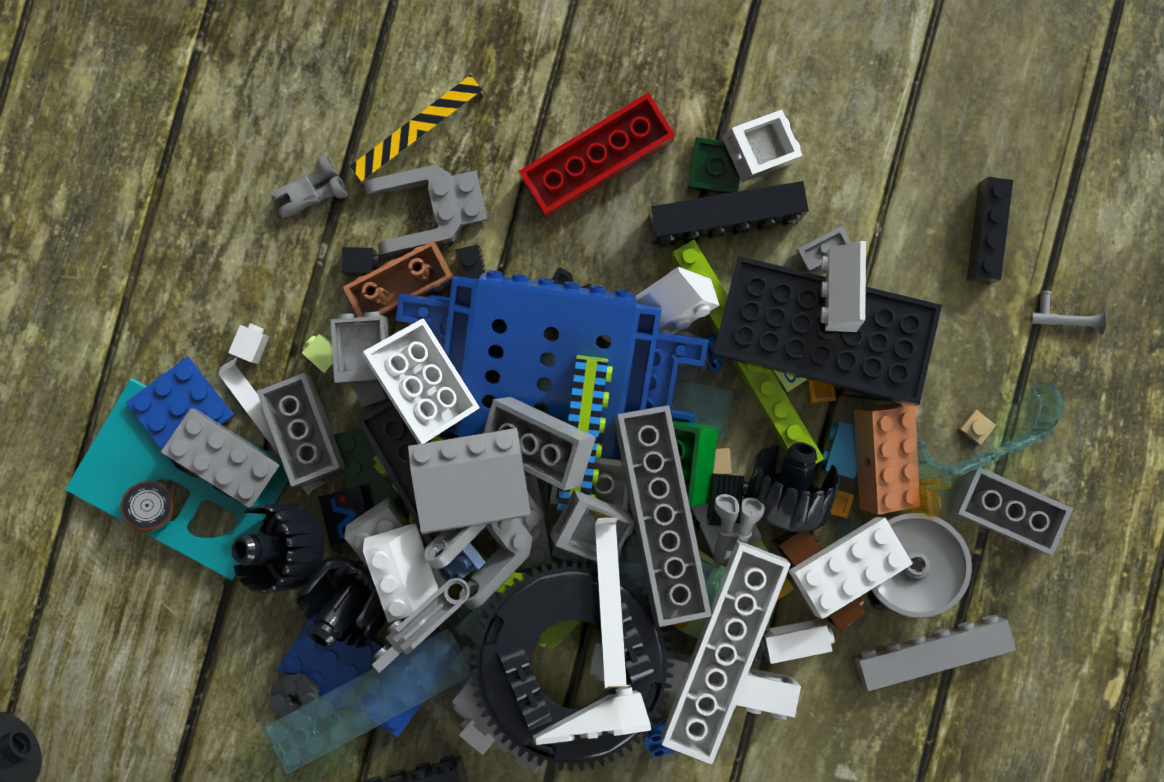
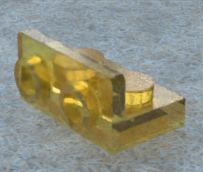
M919 478L920 507L912 508L913 513H923L928 517L940 516L939 509L942 507L940 495L937 494V490L951 488V483L942 482V478Z

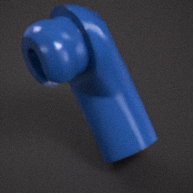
M711 334L705 338L708 339L707 348L709 349L708 369L712 372H718L722 369L725 358L713 355L717 339Z

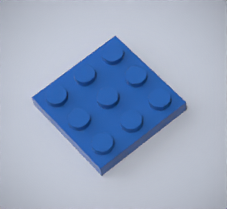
M189 356L126 401V404L161 449L164 448L191 408H196L222 426L235 417ZM168 457V459H169L171 462H175L173 459H171L170 457Z
M315 615L309 620L278 666V669L285 674L289 673V675L303 673L311 677L320 688V698L340 711L374 662V655L384 645L374 639L369 646L356 648L357 643L353 646L346 644L349 639L348 637L344 642L335 640L336 643L328 648L322 647L315 643L308 635L310 625H314Z

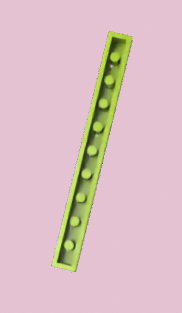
M692 240L673 251L670 257L676 267L711 279L719 306L712 309L706 315V318L718 336L728 295L696 241ZM732 360L786 454L788 453V448L793 443L804 442L816 449L817 460L815 463L817 464L824 459L772 370Z

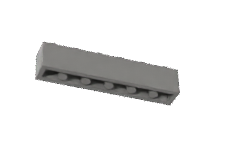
M989 615L983 617V621L979 623L964 622L959 624L957 629L950 631L948 628L936 630L932 636H913L909 638L910 642L907 643L892 642L886 644L885 649L878 651L874 648L863 650L860 652V656L854 657L862 686L867 691L1015 651L1016 648L1008 620L998 617V615Z

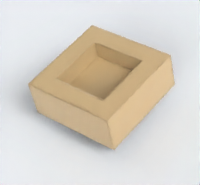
M973 410L958 430L977 445H981L995 428L996 424L978 410Z

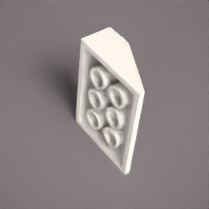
M424 318L361 353L418 444L426 443L480 408Z

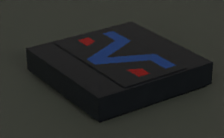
M365 485L318 497L330 546L347 542L344 538L346 525L371 509Z

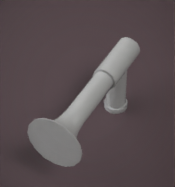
M1040 291V313H1031V324L1090 326L1096 328L1100 335L1104 334L1107 325L1105 309H1102L1099 314L1093 316L1050 314L1051 291Z

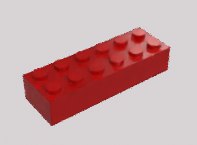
M648 92L519 170V175L545 219H548L673 143L675 134Z

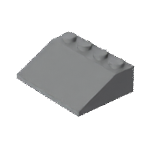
M517 428L408 446L411 476L422 534L531 516Z

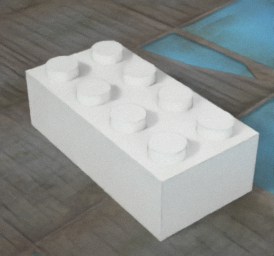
M875 517L788 571L814 615L824 619L913 563L886 518Z

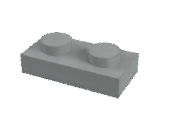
M840 226L798 248L796 251L807 272L821 265L822 256H826L829 248L851 242L843 227Z

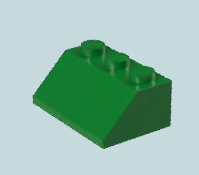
M672 421L689 506L709 504L718 427Z

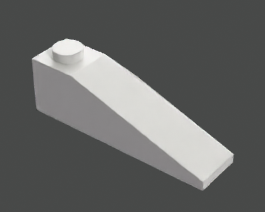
M632 687L616 689V694L605 696L534 734L532 737L533 742L536 745L571 741L575 739L574 735L580 734V738L591 739L598 738V736L602 735V731L614 733V736L651 730V725L641 693L632 691Z

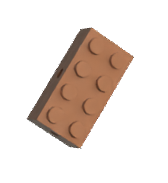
M890 403L854 409L860 510L879 515L920 507L915 406Z

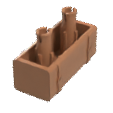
M433 240L421 247L415 248L398 259L387 262L371 273L357 278L355 281L343 286V289L358 317H364L366 312H380V316L389 318L397 313L400 294L429 297L451 286L454 276L438 245Z

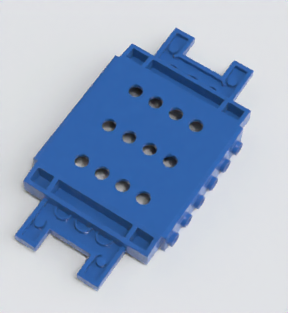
M487 270V274L482 273L479 279L454 276L452 279L450 301L407 294L399 295L396 321L415 323L424 318L480 407L443 432L459 435V438L483 434L491 409L485 407L482 403V398L485 395H493L496 399L512 397L531 407L538 402H543L548 407L546 414L568 423L577 355L608 359V366H613L611 382H605L604 392H609L608 407H602L601 417L606 418L604 434L599 433L598 443H602L601 458L621 459L613 420L617 414L669 405L672 421L694 423L695 413L671 410L678 363L704 367L708 339L658 332L661 307L636 303V296L631 295V291L617 289L616 293L607 292L606 288L601 286H590V289L580 288V284L575 282H564V285L554 284V280L548 278H539L538 281L528 280V276L522 274H513V277L502 276L500 271ZM496 319L504 320L507 324L506 331L496 333L492 329V322ZM548 327H555L559 331V337L554 341H549L544 337V330ZM602 334L609 336L611 339L610 346L605 349L599 348L596 345V338ZM494 344L500 345L504 351L503 356L497 359L491 357L488 351L489 347ZM545 352L552 353L555 356V363L551 366L543 365L540 361L541 355ZM496 370L500 374V380L497 383H489L485 378L487 371ZM542 377L550 379L552 387L547 391H541L537 387L538 379Z

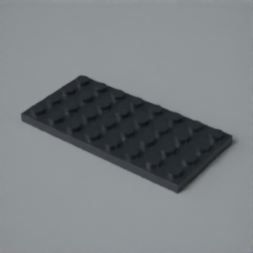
M738 256L713 351L714 356L914 406L920 405L941 313V304L865 287V321L858 331H825V323H821L820 320L821 308L825 307V297H821V284L826 282L825 276Z

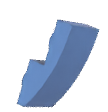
M469 543L447 566L441 568V571L448 579H463L470 572L478 570L486 562Z

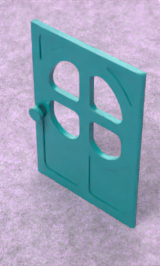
M130 378L65 490L125 522L121 515L120 504L123 495L130 487L145 481L173 480L189 490V498L174 521H169L161 529L145 534L233 580L236 575L234 566L240 564L232 556L233 542L241 535L260 533V527L264 524L263 520L266 514L244 513L248 508L246 505L217 490L214 485L203 478H195L176 467L174 462H171L161 452L162 449L126 404L127 400L146 387L143 383ZM246 440L247 442H249L250 444L254 445L255 447H257V448L260 449L261 451L265 452L266 454H268L269 456H271V457L274 458L275 460H277V461H279L280 463H282V460H281L280 457H278V456H276V455H274V454L268 452L267 450H265V449H263V448H261V447L255 445L254 443H252V442ZM283 463L253 506L277 503L289 482ZM204 500H210L232 512L237 519L236 526L230 533L214 538L194 536L190 533L188 527Z

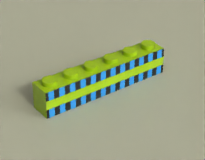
M577 355L568 424L595 436L596 439L581 486L565 491L559 489L557 513L560 514L573 490L594 498L596 497V494L591 493L592 484H597L599 469L594 468L595 458L601 459L602 443H598L599 433L604 434L606 418L601 417L602 407H608L609 392H604L605 382H611L613 366H608V359L582 355ZM586 508L583 517H588L590 508Z

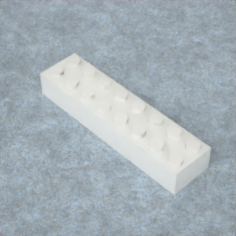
M736 541L710 607L712 616L707 617L661 733V743L663 746L711 765L713 764L791 565L787 559L741 541Z
M595 635L589 663V674L594 675L593 678L596 680L604 681L602 637ZM666 650V652L674 654L667 658V662L674 664L673 667L667 668V673H671L674 676L666 678L665 683L672 685V688H664V690L670 691V695L676 697L692 655ZM750 668L736 705L746 707V711L754 714H761L762 711L771 712V716L778 719L786 720L787 716L795 718L801 686L791 676Z

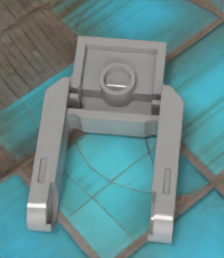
M435 164L365 181L364 187L368 197L370 196L369 194H379L387 191L394 193L428 185L435 221L438 224L436 229L379 242L377 245L380 257L408 253L433 240L438 246L456 241L464 226L488 221L477 171L452 176L449 172Z
M529 493L531 516L445 530L426 547L424 558L433 568L440 569L447 566L485 527L498 544L501 545L486 563L471 576V580L467 583L470 594L478 590L473 597L468 598L463 603L468 609L480 607L530 556L533 538L529 531L545 515ZM444 550L439 556L435 557L439 551ZM464 588L460 592L459 599L464 595Z
M460 578L450 579L404 621L402 619L396 620L387 628L390 634L385 637L392 647L390 648L386 644L374 655L376 661L372 666L380 673L400 653L404 652L408 655L466 602L470 594L468 584ZM459 584L464 588V595L461 599H452L449 596L448 590L451 585Z

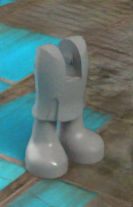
M326 153L318 158V168L307 176L304 174L300 179L280 187L271 195L274 203L282 202L288 198L291 199V202L279 208L278 212L281 218L291 217L311 205L320 204V201L330 197L341 199L348 196L343 181L338 177L339 173ZM329 180L326 185L316 190L314 185Z
M721 494L716 497L715 510L721 518V526L718 527V539L714 548V562L716 564H724L726 551H733L737 540L747 544L752 536L751 530L753 525L762 518L765 510L764 504L755 498L743 500L740 524L735 523L739 513L737 499L727 494Z

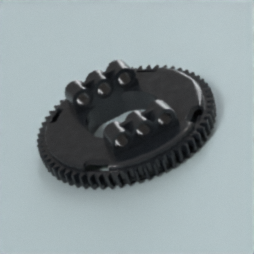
M562 560L560 568H557L554 561L551 562V570H548L545 564L541 565V573L532 568V577L530 578L523 572L521 574L522 582L514 578V588L506 584L504 588L508 593L505 595L498 592L497 596L500 601H490V604L494 607L493 611L485 609L484 612L489 616L488 619H479L484 628L475 629V632L481 635L480 639H472V642L478 645V649L470 650V653L477 655L476 660L469 661V664L476 665V670L469 672V675L477 676V680L471 682L470 685L479 687V691L473 693V697L481 696L482 701L476 704L477 707L485 706L486 708L481 717H491L486 725L488 727L497 726L493 732L495 736L501 732L504 734L500 740L502 744L508 740L511 741L508 747L509 750L512 751L516 746L520 747L517 755L521 757L525 752H528V762H531L534 756H536L538 766H541L544 760H547L548 769H551L554 762H557V769L559 771H562L564 763H567L569 771H573L574 764L577 763L579 770L583 771L584 763L586 762L591 769H594L595 760L601 766H605V757L611 762H615L614 753L624 757L622 748L625 747L629 751H633L631 742L634 741L637 744H641L638 735L648 736L649 734L647 731L614 736V733L602 731V735L598 736V738H580V734L574 735L575 739L571 741L542 744L553 748L554 754H550V750L530 742L526 745L528 741L533 740L532 736L607 695L616 694V689H618L606 688L592 702L575 708L560 707L545 698L544 692L541 690L535 677L533 665L530 663L533 647L540 635L547 628L558 622L576 620L594 627L600 632L602 637L599 584L592 581V577L593 580L598 581L597 564L595 562L592 563L590 569H588L586 561H582L580 567H577L576 560H572L570 567H567L566 561ZM623 574L619 576L626 685H630L628 687H632V691L641 693L645 706L652 686L655 684L647 708L645 707L652 728H655L654 723L651 721L652 717L660 719L661 716L656 712L657 708H666L660 702L661 698L669 699L670 697L663 693L664 688H672V685L665 683L666 678L674 676L671 673H667V668L674 666L673 663L667 662V658L674 654L666 652V647L671 646L672 642H664L663 639L669 635V632H661L660 628L662 627L654 626L650 604L647 605L645 603L648 595L639 596L642 590L641 587L632 590L633 580L626 584L623 583L625 579ZM498 616L501 623L496 631L493 643L486 645L485 641H490L493 629L498 621L494 618Z

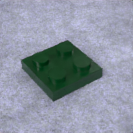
M695 137L688 188L723 194L738 192L740 176L724 141Z

